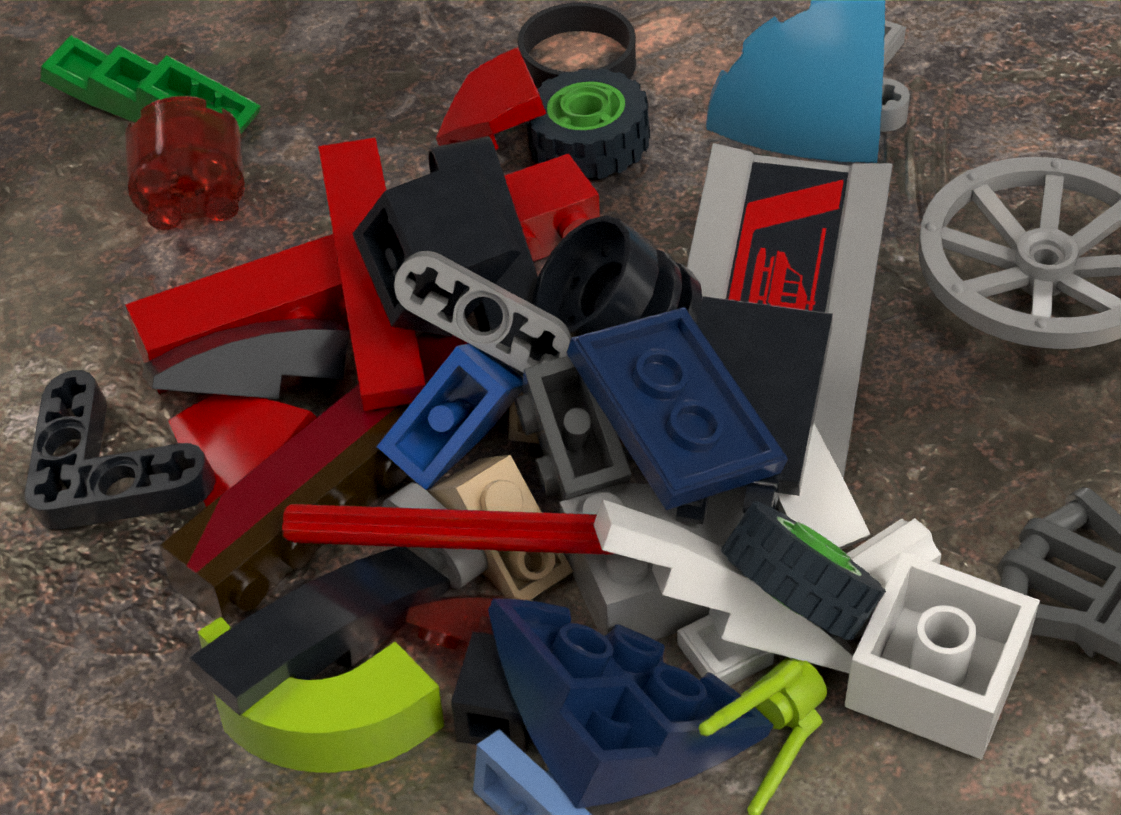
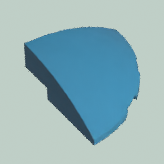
M811 0L808 10L798 13L783 22L773 17L758 27L744 40L743 53L728 72L720 71L708 103L706 129L740 143L802 158L837 162L877 163L883 91L885 0Z

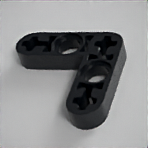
M71 370L62 373L52 379L45 387L41 398L25 488V500L42 526L51 530H62L186 509L199 504L213 491L216 483L215 473L204 452L199 446L191 443H178L99 457L107 403L96 380L89 372ZM71 408L75 416H71L67 409ZM71 440H81L79 445L68 454L53 456L56 449ZM135 478L130 488L121 494L114 496L106 495L110 486L118 480ZM59 480L63 481L67 488L66 490H62Z

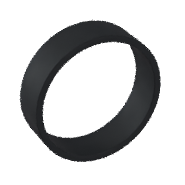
M585 2L551 6L529 18L519 32L518 48L537 89L541 87V83L558 77V74L564 73V71L554 70L539 64L529 55L530 51L541 41L566 32H594L616 40L626 51L617 60L600 69H609V72L623 73L629 79L634 74L636 68L635 30L625 16L612 8Z

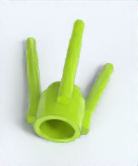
M785 657L748 690L740 694L739 698L717 711L699 725V733L705 737L710 736L756 707L774 725L773 729L779 730L784 726L793 729L747 808L749 815H760L806 738L823 723L821 716L815 708L825 700L827 688L822 676L807 660L801 661Z

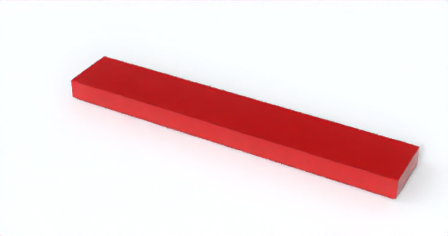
M376 137L318 146L363 411L410 404L426 385L415 330L391 326L352 235L377 200L386 191Z

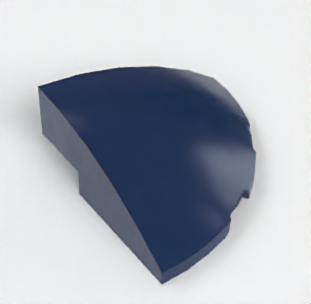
M493 598L488 609L497 651L511 694L528 733L545 764L576 809L620 802L658 791L694 777L765 739L774 726L754 707L712 735L702 736L699 733V725L741 696L714 674L708 672L699 680L681 668L666 664L663 660L665 646L662 643L617 624L608 634L602 635L588 626L571 623L570 609L535 601Z

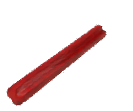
M291 504L285 508L283 513V536L286 540L294 543L599 555L614 554L602 550L594 528L597 514Z

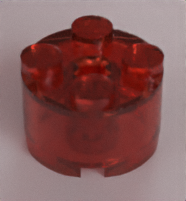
M192 96L164 98L144 107L141 110V118L133 126L130 122L126 128L125 146L129 197L135 207L147 215L148 223L156 229L170 230L179 226L182 220L209 217L216 221H226L236 216L239 211L238 203L245 189L240 130L234 116L223 107L222 114L206 108V100Z

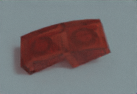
M489 594L440 597L413 604L409 608L405 621L420 626L417 638L456 650L459 639L470 642L472 632H477L482 616L490 619L488 609L493 598L534 600Z

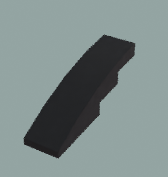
M395 547L356 560L286 594L248 616L190 656L192 676L240 716L289 677L311 680L339 657L350 666H353L450 589V580L407 547Z

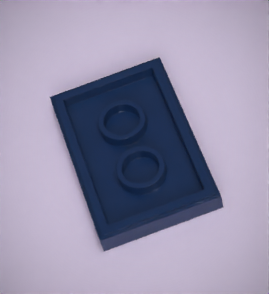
M685 307L571 338L566 354L665 510L782 472L788 460L787 456Z

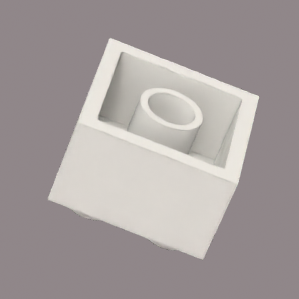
M902 551L885 587L886 592L877 604L851 660L844 707L982 760L1026 652L1040 600Z

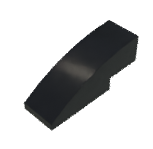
M287 319L243 325L214 332L167 351L144 363L142 377L152 389L279 399L282 374L343 380L349 330L335 320Z

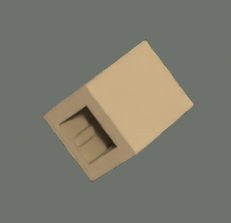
M511 455L480 458L427 491L446 509L541 512ZM484 550L488 561V568L483 574L507 599L529 601L573 572L564 553Z

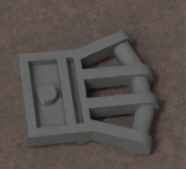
M1082 487L1069 494L1065 499V505L1044 518H1032L1027 522L1019 534L1021 544L1018 549L1007 551L997 566V572L1001 578L1000 586L1027 595L1028 590L1033 588L1077 609L1073 610L1039 604L1031 634L1075 641L1089 657L1093 658L1098 652L1121 664V515L1090 488ZM1078 528L1084 530L1092 529L1115 551L1073 531ZM1056 557L1105 580L1106 583L1102 588L1043 559Z

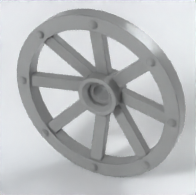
M1048 157L1005 159L966 171L947 183L933 197L923 215L918 255L920 267L927 284L936 297L960 319L987 334L1006 341L1040 348L1074 349L1106 344L1121 339V299L1082 279L1120 276L1121 254L1080 257L1121 227V177L1089 164ZM1044 186L1039 228L1026 232L996 196L995 191L1013 187ZM1063 189L1089 195L1112 206L1073 236L1058 230ZM974 201L1011 248L948 228L946 225L960 209ZM943 248L1005 268L1006 270L963 281L949 264ZM1022 288L1025 292L1032 295L1031 314L1006 308L985 297ZM1063 292L1100 313L1071 318L1051 317L1052 296Z

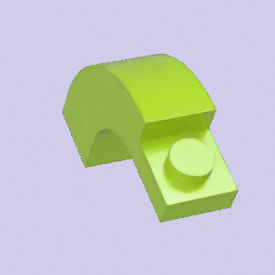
M219 617L197 632L202 648L231 629L222 617ZM396 642L355 669L336 677L320 680H303L289 677L240 716L214 694L224 732L235 743L264 761L297 771L336 773L371 767L411 750L445 726L438 684Z

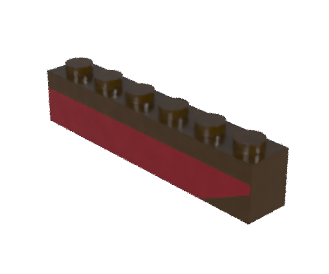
M426 332L418 335L416 339L425 383L429 382L457 346L469 343L454 335L448 337ZM359 384L159 545L171 587L211 618L216 620L222 617L228 625L244 612L256 608L273 587L293 570L304 567L312 559L315 552L324 545L294 543L284 538L282 532L283 513L287 506L291 504L368 507L388 489H394L403 482L407 473L377 446L410 404L363 411Z

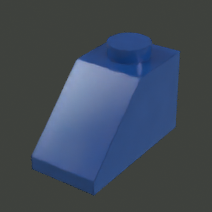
M471 344L457 346L377 447L425 490H428L490 432L514 402V398L518 397L522 392L523 378L508 364Z

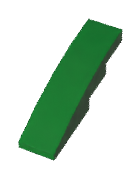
M72 35L41 66L40 81L88 105L137 124L191 139L232 146L259 114L261 106L167 55L158 65L119 45L107 55Z

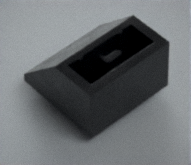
M470 159L384 191L352 233L391 326L448 337L453 335L408 311L397 299L394 282L403 262L417 252H436L496 284L521 254L516 239L478 161ZM426 267L421 275L410 271L408 278L416 283L413 294L422 299H425L430 291L444 296L449 300L441 311L453 317L457 300L468 286L457 281L452 294L435 283L438 272L433 268ZM484 297L475 298L465 307L466 319Z

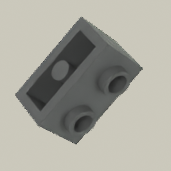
M565 356L525 368L522 387L523 395L515 397L514 401L525 435L537 434L544 457L535 459V465L545 496L548 498L557 495L559 502L618 484L629 483L632 474L618 434L569 357Z

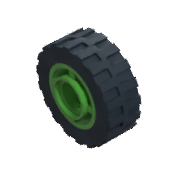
M589 68L578 69V71L571 73L567 71L558 74V77L541 83V87L537 89L546 114L526 122L529 150H531V156L535 162L542 163L570 154L587 178L598 177L600 179L608 177L610 174L627 170L629 165L632 163L636 164L642 158L641 154L647 151L650 139L647 95L645 90L642 91L640 89V84L636 80H630L627 78V75L620 72H609V69L589 70Z
M759 501L752 502L721 548L723 555L741 573L760 586L761 589L779 603L803 616L818 627L820 626L829 633L846 640H853L886 592L876 579L856 564L837 545L810 527L794 521L782 512Z

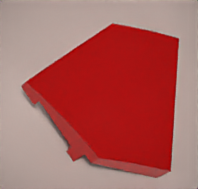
M518 47L498 55L468 74L454 97L436 136L438 146L489 136L495 150H497L499 147L494 134L546 114L539 92Z
M213 394L169 419L168 422L177 442L191 443L199 446L215 473L216 483L214 489L203 500L207 507L317 417L309 410L265 398Z

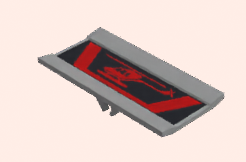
M713 143L687 268L693 272L701 283L702 299L703 296L833 314L832 333L814 424L844 479L893 163H853L847 166L754 155L750 151Z

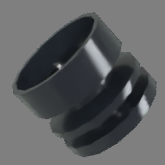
M607 215L585 221L562 239L551 252L540 271L533 293V305L560 319L568 328L571 338L683 307L686 308L697 324L702 303L701 283L691 270L681 263L675 262L666 252L654 249L647 238L622 220ZM544 330V332L554 337L551 332Z

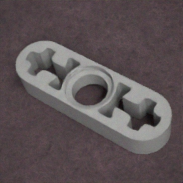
M421 251L411 255L403 262L396 274L394 282L395 294L405 309L523 373L525 368L568 356L566 351L571 335L566 325L560 319L436 252ZM426 267L433 268L438 272L435 283L452 294L457 281L468 286L457 300L453 317L441 311L449 300L444 296L430 291L425 299H422L413 294L416 283L408 278L410 271L421 275ZM478 297H488L495 300L503 312L501 324L489 332H480L473 329L465 318V307L471 300ZM516 312L526 317L520 324V331L534 338L541 336L544 330L551 332L554 335L552 346L559 353L556 356L545 353L540 361L529 357L531 345L518 336L514 335L510 348L499 342L509 333L514 313Z

